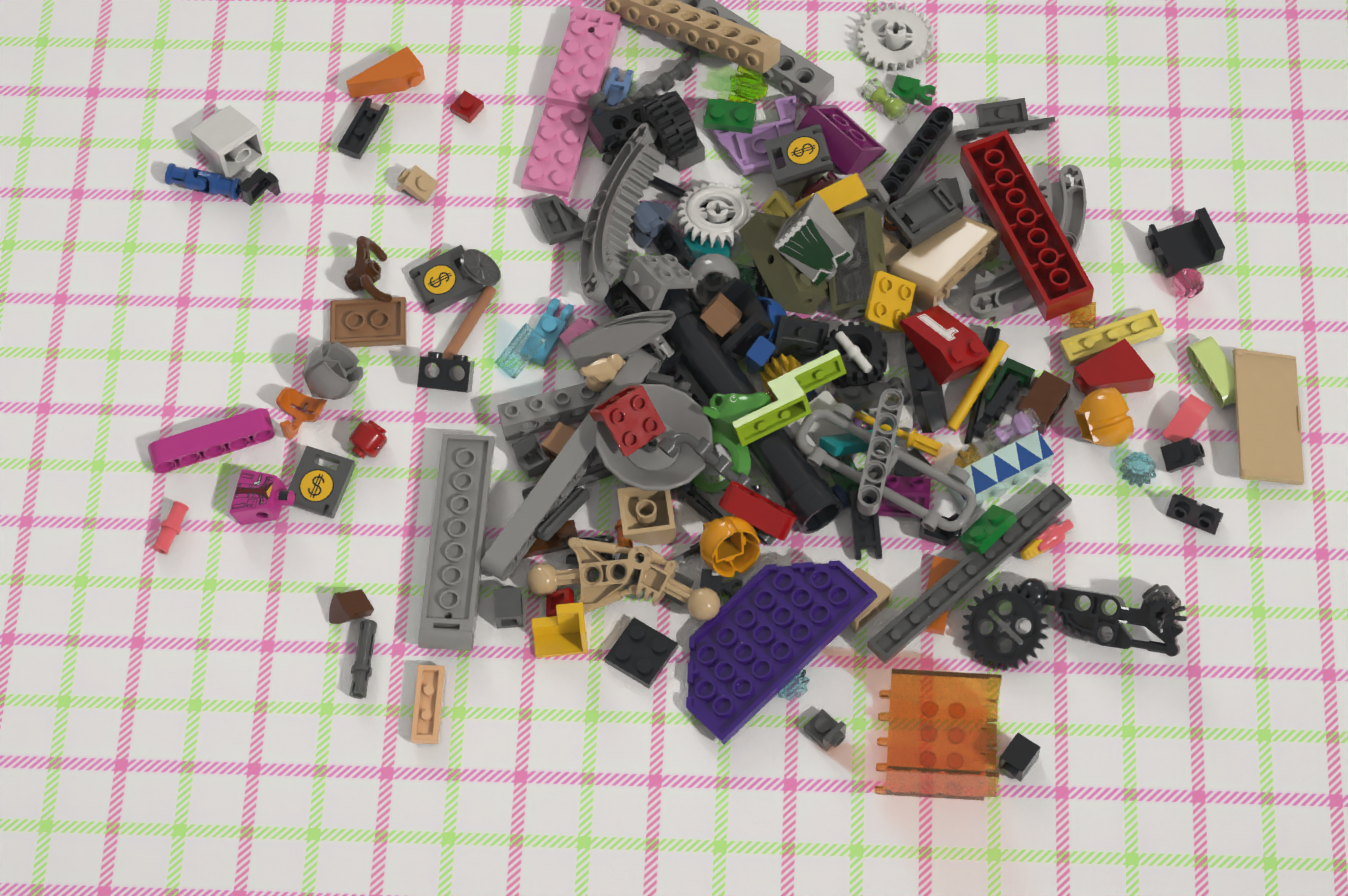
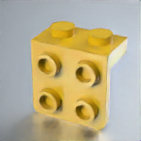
M876 271L873 276L865 311L866 320L879 324V331L885 333H905L899 322L910 315L916 284L884 271Z

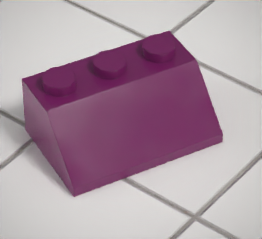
M836 105L811 106L796 128L798 131L817 124L821 125L831 161L836 165V169L844 175L860 174L887 150Z

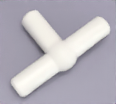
M839 331L835 335V339L846 350L847 356L852 362L857 363L864 373L870 372L872 365L862 355L860 348L854 345L843 331Z

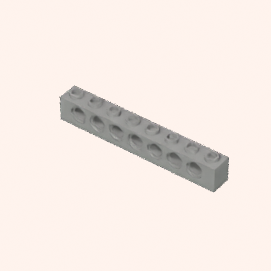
M678 0L768 35L715 0ZM780 43V61L764 74L760 73L764 79L771 80L779 85L784 92L796 95L804 105L820 106L834 91V76Z

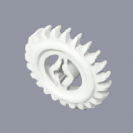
M886 2L883 12L877 5L875 8L876 15L868 10V20L863 16L861 24L857 25L858 32L855 38L857 40V47L861 49L860 54L866 56L867 62L874 61L875 67L883 65V70L891 67L892 71H897V68L900 67L902 71H905L907 65L914 68L915 62L923 63V57H928L930 50L934 48V26L931 25L929 27L930 18L923 21V11L920 15L916 16V6L908 12L907 3L899 10L898 3L895 2L893 10H890ZM881 44H885V46L890 50H887L886 48L882 47ZM905 44H910L907 48L900 50Z
M710 182V185L707 186L705 183H702L700 188L697 186L692 187L691 191H686L684 196L679 199V204L676 206V220L679 222L680 229L684 227L685 236L692 231V241L697 236H701V246L706 239H709L711 248L716 240L719 241L721 248H723L725 240H728L732 247L734 237L738 239L739 243H742L743 239L739 230L757 213L758 210L754 207L755 202L749 199L747 193L742 194V189L737 188L734 190V185L729 184L726 187L722 182L719 185H716L715 182ZM708 203L707 207L701 208L704 204ZM733 217L732 220L727 222V218Z

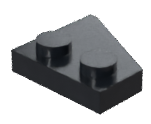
M779 315L773 339L776 349L770 356L769 363L772 362V357L778 359L781 354L786 357L792 355L796 359L809 352L815 353L824 350L830 325L826 322Z

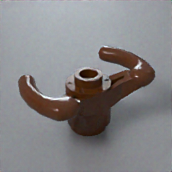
M359 236L356 241L355 266L349 269L344 276L345 283L353 292L365 289L375 299L381 302H391L392 296L380 291L374 285L381 278V267L376 261L370 260L369 250L382 262L387 260V255L374 241L365 236Z

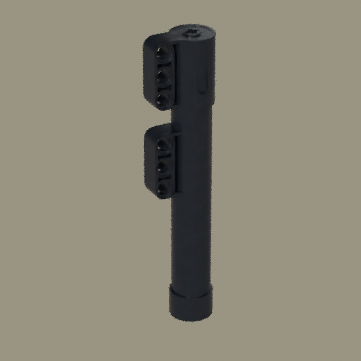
M623 280L610 288L604 298L606 305L616 319L635 313L651 311L626 286ZM668 289L659 310L673 311L676 320L672 328L664 332L662 336L676 354L661 364L658 373L668 376L672 373H677L674 377V382L685 381L690 383L691 387L688 392L692 393L691 398L702 408L703 406L710 407V399L717 393H756L757 390L731 356L724 354L720 347L722 345L716 334L706 327V322L700 317V308L686 289ZM623 299L620 304L614 305L617 300ZM645 344L640 348L649 354L654 352L650 344ZM783 427L747 444L750 457L784 502L785 508L798 517L795 524L802 533L811 534L819 531L840 514L843 503L827 481L821 479L812 465L806 461L804 454Z

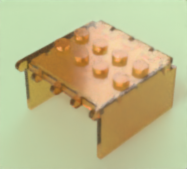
M892 669L890 690L879 691L880 698L890 699L889 712L878 713V720L889 722L888 738H877L878 746L887 747V763H876V771L886 772V786H875L874 793L878 795L984 801V797H996L999 772H996L997 750L986 747L997 746V724L987 722L998 721L997 701L999 700L1002 675Z

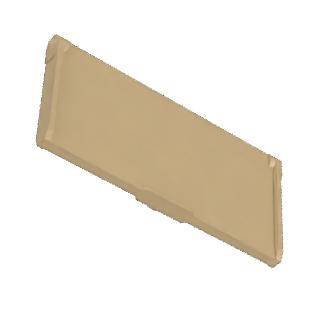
M1233 349L1240 479L1302 485L1304 483L1301 441L1302 426L1296 357L1247 349Z

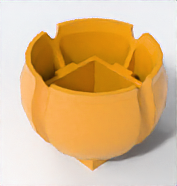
M1110 387L1092 391L1081 402L1079 409L1074 411L1083 440L1104 447L1117 446L1134 433L1132 417L1126 415L1129 408L1123 396L1116 388Z
M729 515L703 524V532L699 543L702 560L708 568L721 576L734 577L735 571H738L740 574L745 573L755 564L761 550L758 545L760 540L757 532L751 524L741 518Z

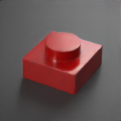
M464 90L450 106V111L470 124L484 108V102Z
M570 587L557 590L546 596V617L557 616L556 605L574 603V591Z

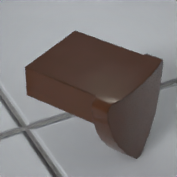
M362 589L345 593L337 592L334 593L331 600L329 622L331 624H342L353 619L371 616L374 608Z

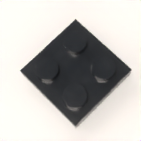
M634 617L604 660L608 665L643 686L650 688L679 647L677 642Z

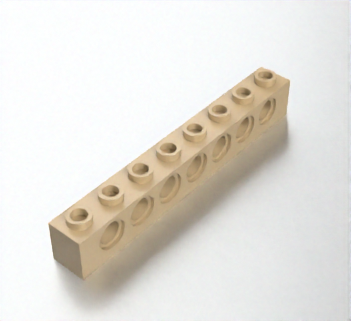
M605 0V11L621 14V18L762 74L780 61L781 40L678 0Z

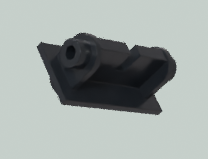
M1182 493L1180 495H1172L1166 516L1213 535L1216 534L1218 525L1224 513L1220 512L1219 508L1216 509L1203 503L1201 506L1197 505L1198 501L1186 497Z

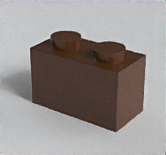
M1044 370L1039 378L1034 377L1028 389L1030 392L1027 396H1022L1019 399L1015 408L1018 410L1017 418L1021 415L1028 416L1032 422L1031 429L1038 430L1040 434L1044 435L1069 398L1071 384Z

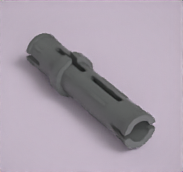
M365 619L360 622L354 665L351 667L352 683L349 692L351 697L357 699L366 698L369 677L372 675L371 659L378 625L373 620Z

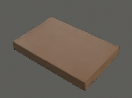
M392 297L391 302L388 303L381 302L375 298L332 300L330 306L331 344L336 341L347 348L407 345L406 297Z

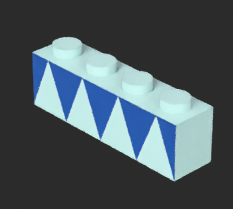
M1038 430L963 468L970 474V478L965 485L971 488L976 495L977 504L975 509L980 507L987 499L1000 497L1007 489L1014 485L1021 486L1030 477L1036 474L1042 475L1050 470L1053 464L1054 453ZM947 487L961 510H963L966 505V498Z

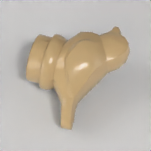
M613 354L608 358L599 359L587 367H582L580 373L586 376L585 384L590 390L601 392L615 378L618 370L625 364V361L620 355Z

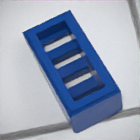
M763 336L757 338L746 354L747 372L750 375H754L776 349V346Z

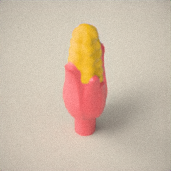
M1066 519L1059 525L1052 524L1023 548L1020 552L1021 558L1023 560L1032 559L1034 556H1038L1048 549L1051 550L1062 543L1065 539V533L1074 527L1073 523Z

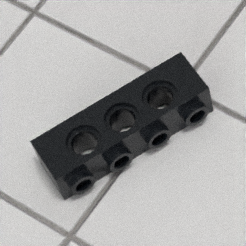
M672 91L671 93L682 102V104L685 106L689 113L690 110L688 109V107L686 106L678 92ZM659 96L589 117L587 135L599 153L603 154L623 147L635 130L642 124L640 116L641 106Z

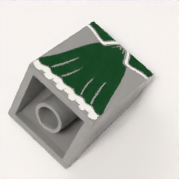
M815 193L783 223L772 246L818 286L823 280L828 282L837 272L836 268L840 264L845 266L853 258L852 251L856 243L820 195Z

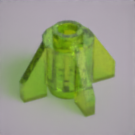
M738 64L737 72L741 74L735 73L734 76L730 75V92L735 93V95L729 94L728 101H746L751 104L759 102L767 94L768 84L765 83V78L759 72Z

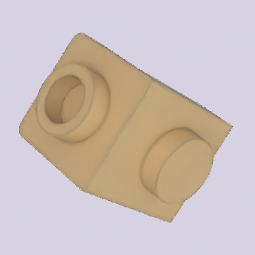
M415 165L409 170L405 168L397 178V181L400 183L396 190L400 192L405 189L424 204L439 182Z

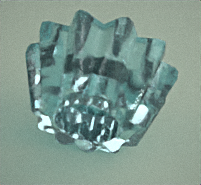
M1142 451L1139 453L1133 452L1122 460L1123 465L1119 468L1123 473L1122 479L1128 480L1130 486L1137 484L1138 487H1142L1144 483L1151 484V478L1156 477V464L1149 454H1144Z
M802 669L778 692V697L793 701L795 698L800 699L801 695L807 692V685L810 681L805 676L806 670Z

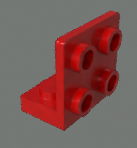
M629 385L589 412L593 421H604L620 452L626 457L666 431V427L643 385Z

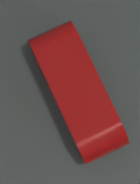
M730 481L718 503L725 511L783 541L786 540L798 518L790 510L735 481Z

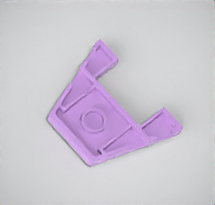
M796 95L775 99L774 105L779 121L754 126L752 134L709 129L743 175L772 169L764 141L794 132ZM784 156L774 157L777 168L786 166Z

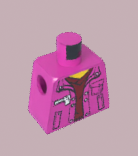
M241 469L229 513L240 525L274 521L279 518L282 506H292L294 504L295 494L292 490H287L285 484L275 475Z

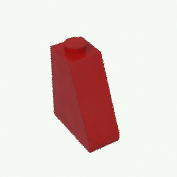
M1124 338L1076 366L1072 382L1076 390L1083 392L1085 396L1092 391L1110 387L1116 388L1120 394L1149 391L1153 388L1155 375Z

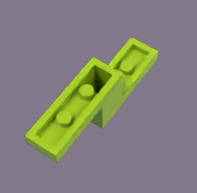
M835 349L767 382L774 402L732 422L741 446L743 447L811 414L812 410L805 393L846 374L838 350Z

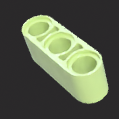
M1209 336L1187 346L1186 351L1190 362L1216 403L1223 408L1236 402L1234 369L1215 339Z

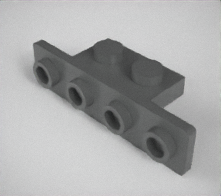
M1025 98L976 105L979 128L961 130L956 132L955 135L956 138H962L963 142L977 140V135L986 134L988 137L1004 130H1011V134L1025 133V128L1035 127V131L1050 129L1049 125L1056 121L1055 117L1028 121Z

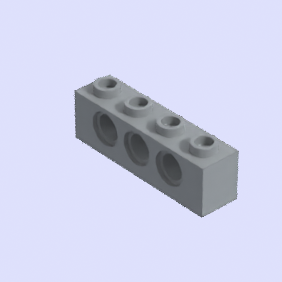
M585 383L499 404L497 408L505 440L509 441L530 434L552 430L558 422L566 426L582 422L601 397V392L592 391Z

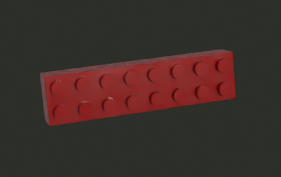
M1004 130L961 146L960 165L994 228L1001 233V241L1044 320L1048 321L1092 304L1094 287L1008 131Z

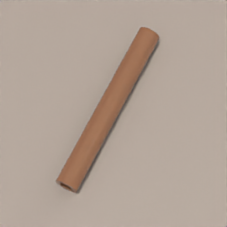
M485 286L444 350L443 358L453 359V354H458L497 291L494 287Z

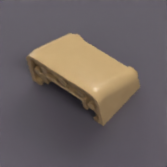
M963 216L960 220L912 247L899 260H894L889 265L887 272L916 284L912 303L920 310L925 311L937 306L943 298L947 299L950 296V290L979 262L984 264L987 260L991 263L999 255L1001 233L993 227Z

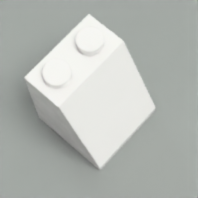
M231 105L218 110L213 116L204 122L198 123L190 130L194 145L222 177L232 179L267 156L259 127Z

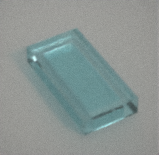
M525 323L494 363L511 378L516 379L546 339L529 324Z

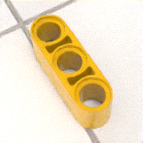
M858 173L852 174L815 192L820 195L832 213L868 196ZM815 193L794 203L796 210Z

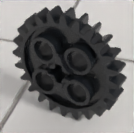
M1003 583L1002 591H999L995 585H992L991 594L983 589L984 598L980 599L974 596L973 598L977 605H967L972 613L971 615H963V618L969 621V624L962 626L963 630L969 631V634L964 636L963 640L972 641L967 649L969 651L977 649L974 658L979 659L984 656L983 665L987 666L993 661L994 670L999 668L1000 663L1005 671L1009 670L1010 664H1013L1014 668L1018 670L1020 661H1023L1027 666L1029 665L1028 656L1031 655L1033 658H1038L1035 653L1036 648L1040 650L1045 649L1039 642L1049 638L1042 633V630L1050 629L1049 625L1042 623L1043 620L1048 618V615L1039 613L1044 608V605H1034L1037 597L1033 595L1027 598L1029 591L1026 588L1019 594L1017 585H1014L1011 591H1009L1006 583ZM1003 602H1010L1012 604V611L1008 615H1001L999 613V607ZM989 610H992L1006 624L1010 623V629L1023 640L1022 645L1018 644L1006 631L1001 632L1003 628L988 614ZM1024 620L1030 621V631L1026 634H1020L1018 631L1020 622ZM992 621V632L986 635L982 634L980 630L982 623ZM1006 639L1011 640L1012 649L1008 653H1001L999 649L1000 643Z

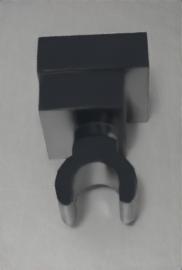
M702 569L700 588L707 587L712 589L719 598L721 593L731 598L737 593L733 591V588L743 586V581L740 579L722 583V576H713L711 569Z

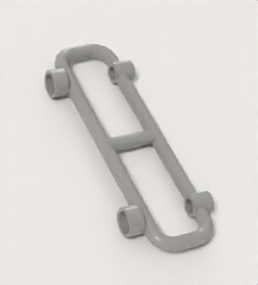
M838 403L833 412L824 408L813 410L811 414L804 418L795 435L798 448L808 455L806 461L816 468H820L823 463L860 484L863 473L828 455L822 448L810 445L806 441V435L818 419H825L868 444L870 443L872 433L851 422L856 412L844 403ZM894 446L887 477L897 460L963 495L966 498V505L956 520L948 521L942 518L938 512L931 509L928 510L886 486L884 487L882 497L922 518L921 525L929 531H935L937 527L948 532L963 528L973 514L977 504L976 495L973 490L965 485L970 478V474L965 469L953 465L949 472L945 474ZM878 448L879 450L887 453L884 449ZM877 473L873 480L880 479L881 475Z

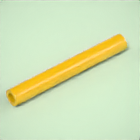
M998 340L990 352L991 356L984 362L948 420L946 426L948 429L957 432L1007 351L1009 345L1004 341Z

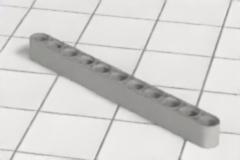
M640 348L634 351L591 410L629 385L647 384L646 378L649 372L658 373L662 361ZM589 413L485 553L480 564L481 569L501 581L508 579L538 538L537 529L563 504L599 453L595 447V424L597 421H593Z

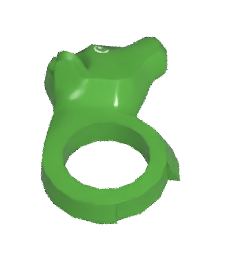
M765 392L753 394L717 393L710 399V407L703 406L701 412L710 417L709 422L712 426L713 446L722 444L729 450L732 463L734 464L731 470L737 475L743 472L749 476L751 458L748 446L742 447L739 443L732 422L771 404V398ZM703 471L691 480L701 491L711 495L724 493L730 483L725 478L719 483L712 484L705 478Z

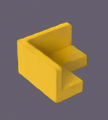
M583 602L556 605L557 616L531 619L536 658L588 653Z

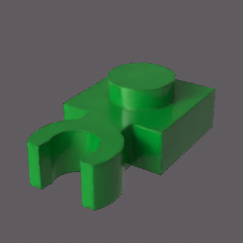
M897 74L890 99L914 105L915 99H917L922 104L931 106L932 97H928L926 94L935 95L936 87L932 85L922 87L920 86L921 80Z

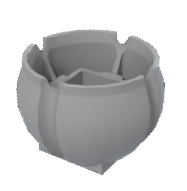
M326 341L315 347L308 354L302 375L312 397L338 400L349 396L358 387L360 380L363 378V367L357 366L359 359L345 345L336 341L331 344V341Z

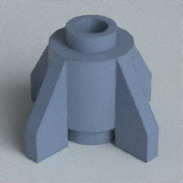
M639 201L640 205L635 207L636 214L631 219L634 220L633 226L637 242L643 249L649 246L653 240L651 237H656L667 224V219L673 212L667 204Z

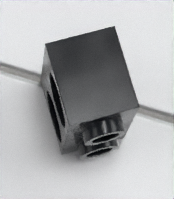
M428 351V356H420L417 387L466 393L472 392L475 361H469L467 355L453 354L452 359L443 358V353ZM431 363H435L439 367L437 377L431 376L428 372V367ZM456 366L464 369L465 375L462 380L456 379L453 375V370Z

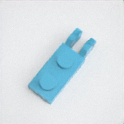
M553 298L547 307L546 313H543L523 347L521 357L545 366L560 340L559 336L567 328V322L573 313L574 305L567 304L559 319L554 317L559 308L560 300Z

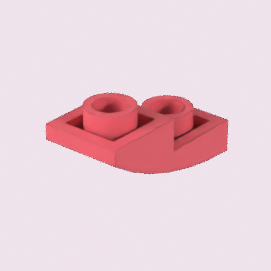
M1190 394L1162 436L1172 443L1188 437L1192 438L1213 407Z

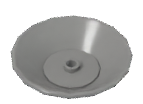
M639 384L643 385L666 427V431L648 442L655 443L656 447H650L647 443L626 457L620 452L604 421H597L595 424V447L603 464L621 482L645 491H668L688 484L705 468L707 461L701 458L686 443H680L676 446L680 451L673 459L667 456L657 444L663 437L669 440L673 435L683 432L693 435L698 440L704 437L713 445L712 426L706 414L701 412L702 407L685 392L664 384Z

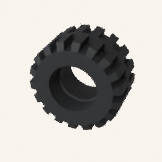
M666 92L641 106L640 116L642 124L648 123L657 130V138L653 144L659 152L666 156V160L672 161L698 146L697 132L692 118L682 102L671 92Z
M853 321L848 322V326H844V324L839 325L838 331L833 329L830 332V337H827L825 340L823 355L837 349L846 370V374L832 380L833 385L837 386L840 384L841 388H846L849 386L877 383V380H882L887 369L888 348L885 338L882 339V333L879 330L875 332L874 326L869 325L866 327L864 322L854 325ZM839 331H843L850 341L857 345L862 353L868 356L867 361L872 365L870 372L864 373L857 363L849 362L842 357L846 354V350L835 339V335Z

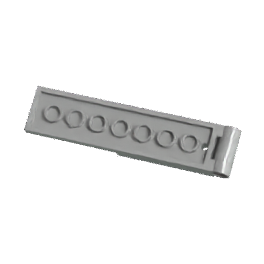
M443 434L418 633L419 648L473 650L482 576L480 564L484 556L486 540L485 527L495 447L494 436Z

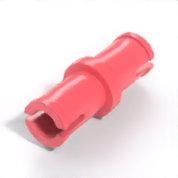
M178 501L173 502L166 521H162L160 525L162 529L152 547L155 551L165 555L168 554L175 536L179 535L181 531L180 525L186 512L189 510L187 505Z

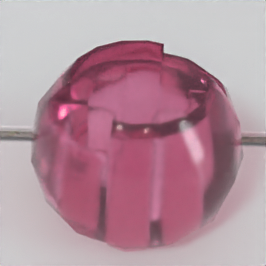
M1184 268L1173 277L1172 287L1179 297L1190 299L1203 290L1204 279L1198 270Z

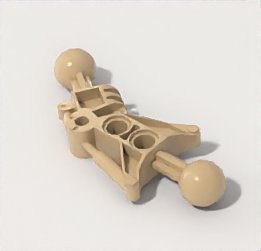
M572 537L568 540V545L577 555L579 568L556 570L554 566L548 563H539L534 565L527 574L526 581L528 587L538 596H548L556 591L558 586L581 584L580 600L578 603L583 602L584 614L622 600L623 596L631 593L635 594L636 597H640L644 593L645 602L653 598V606H656L667 593L686 603L691 616L700 621H709L714 618L721 606L720 598L712 589L702 587L693 590L674 580L678 563L675 560L668 561L664 559L663 555L655 552L648 546L626 548L619 547L618 544ZM597 552L609 554L625 553L628 554V559L608 561ZM641 554L644 555V561H643V562H641V560H640V555H641ZM618 565H622L625 568V576L622 579H618L615 576V569ZM593 567L597 568L600 573L596 582H593L589 577V572ZM638 570H641L638 585L633 584L629 588L622 590L633 582Z

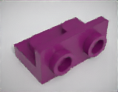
M888 475L885 483L886 487L929 510L930 478ZM882 497L878 516L920 518Z

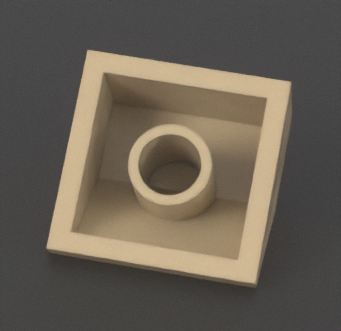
M634 486L617 489L623 538L650 546L677 542L670 490L645 491Z

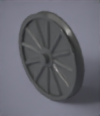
M468 249L461 255L460 262L463 270L475 282L484 286H494L500 280L501 272L499 267L484 252Z

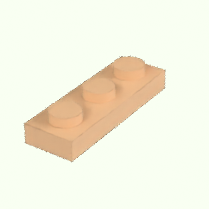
M418 665L411 743L439 744L445 666Z

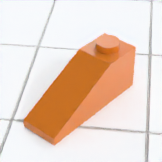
M406 46L347 80L346 84L349 96L356 98L406 91L425 80L423 65L409 47Z

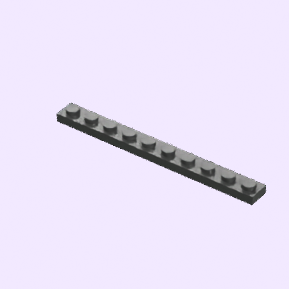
M1053 482L1015 515L1017 521L982 555L974 551L971 552L867 642V647L884 664L888 663L1071 504L1072 498Z

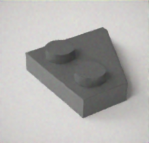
M552 195L532 201V209L549 245L582 237L586 222L578 217L579 213L576 210L565 205L564 201L558 196Z

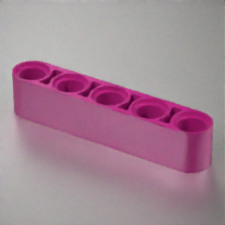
M259 408L156 440L149 444L148 452L154 471L156 473H167L268 441L275 436V430L268 410Z

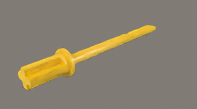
M855 411V418L874 426V417L860 411ZM887 424L879 426L884 431L892 430ZM901 429L897 430L896 436L907 441L906 448L913 447L935 458L939 456L943 446L942 443L917 433V429H913L911 434Z

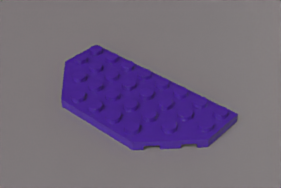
M840 560L829 561L826 564L804 562L792 563V566L765 565L719 609L718 614L714 618L706 621L689 637L690 662H688L687 710L724 745L878 597L876 592Z

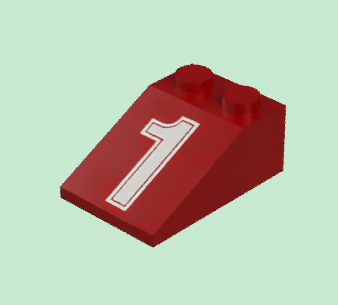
M939 305L899 322L939 386L976 371L991 356L974 331Z

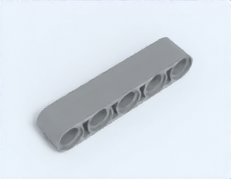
M894 388L886 389L880 396L858 491L857 509L866 516L874 515L880 508L902 413L904 397L899 390ZM894 401L897 403V406L888 407L885 402ZM887 424L892 430L883 431L879 426ZM882 448L887 453L885 455H877L874 450ZM876 472L881 475V478L873 480L868 474ZM870 496L873 497L876 502L873 504H867L862 499L864 497Z

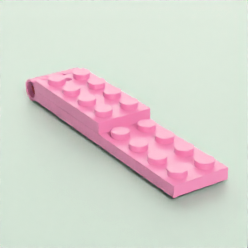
M581 6L574 7L546 93V104L521 181L522 189L569 198L588 137L589 117L595 114V111L588 106L587 101L595 93L602 91L622 26L623 18H621V14H613L608 11Z

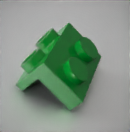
M708 98L704 128L752 134L757 117V104H751L746 101L734 102L721 98Z
M992 505L958 538L965 554L968 556L974 551L982 555L1017 521V518L1013 512Z

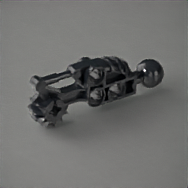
M1028 578L1018 586L1019 594L1026 588L1029 591L1027 598L1033 595L1037 597L1034 605L1043 604L1044 607L1046 605L1055 606L1054 611H1057L1058 616H1061V626L1063 629L1067 628L1070 635H1077L1082 641L1089 639L1090 643L1121 649H1129L1131 647L1146 649L1150 652L1167 654L1170 657L1177 656L1181 651L1180 646L1177 644V636L1184 631V628L1178 621H1187V617L1180 616L1179 613L1185 611L1186 606L1176 607L1180 598L1175 597L1170 602V593H1164L1163 599H1161L1159 594H1154L1153 599L1155 603L1150 600H1144L1139 609L1125 606L1124 600L1117 595L1068 587H1058L1057 590L1048 589L1042 580L1037 578ZM1084 595L1090 599L1091 603L1086 611L1079 605L1080 598ZM1108 600H1113L1117 605V610L1113 615L1109 614L1105 609ZM1165 609V613L1170 614V618L1163 622V618L1159 617L1158 614ZM1123 623L1145 626L1164 643L1135 640ZM1105 626L1110 627L1113 631V637L1110 641H1106L1102 637L1101 632Z

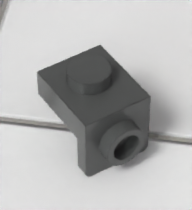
M530 434L512 443L511 446L516 460L529 478L542 474L551 465L550 459L540 448L534 434Z

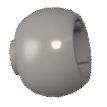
M721 254L703 255L696 259L688 270L697 281L700 280L703 283L701 285L698 284L696 288L687 289L695 302L705 306L728 283L725 281L726 277L730 279L729 281L734 277L741 280V275L738 267L730 258ZM711 273H716L719 275L715 279L707 277Z

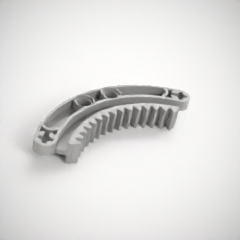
M648 123L641 124L616 156L596 193L586 220L580 246L579 275L584 295L595 303L601 302L606 297L609 288L615 284L617 278L624 280L629 268V264H627L628 258L625 257L628 251L625 249L628 247L626 241L629 239V236L626 234L631 231V228L628 226L634 221L631 217L636 214L635 207L640 205L638 200L644 197L643 190L648 189L649 181H653L654 172L658 173L660 171V164H665L666 156L659 152L653 144L658 132Z
M1066 165L1060 170L1059 182L1050 183L1049 178L1044 179V181L1039 183V189L1076 255L1085 224L1086 189L1080 168L1075 165ZM1070 174L1071 177H1074V186H1071L1070 178L1066 177V175ZM1011 258L1009 265L1002 263V270L995 267L993 274L987 270L985 271L984 278L979 273L976 274L973 288L974 296L970 300L969 311L971 316L981 320L995 317L994 321L999 322L1017 315L1035 304ZM981 303L985 309L981 310L980 307H977V304Z

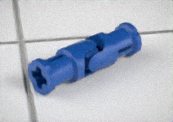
M174 163L168 165L165 173L167 185H172V183L183 185L189 190L196 189L200 192L216 196L218 194L231 196L233 200H237L240 196V187L242 185L240 178H235L234 180L222 177L218 173L201 171L192 167L189 169L176 167Z

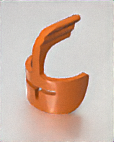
M285 387L278 395L276 403L285 413L294 417L295 421L293 425L289 420L280 423L284 438L293 439L302 422H316L328 400L312 398L293 388ZM291 405H293V406H295V407H297V408H299V409H301V410H304L305 406L308 405L307 408H306V411H307V412H310V413H305V412H302V411H300V410H297V409L293 408Z

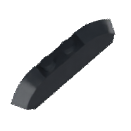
M905 333V354L918 422L922 433H934L947 426L948 423L942 385L939 386Z

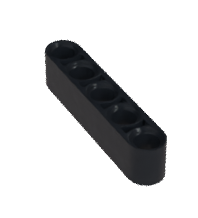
M939 106L931 112L881 180V184L887 192H894L889 194V205L909 192L950 136L953 128V112L948 107Z

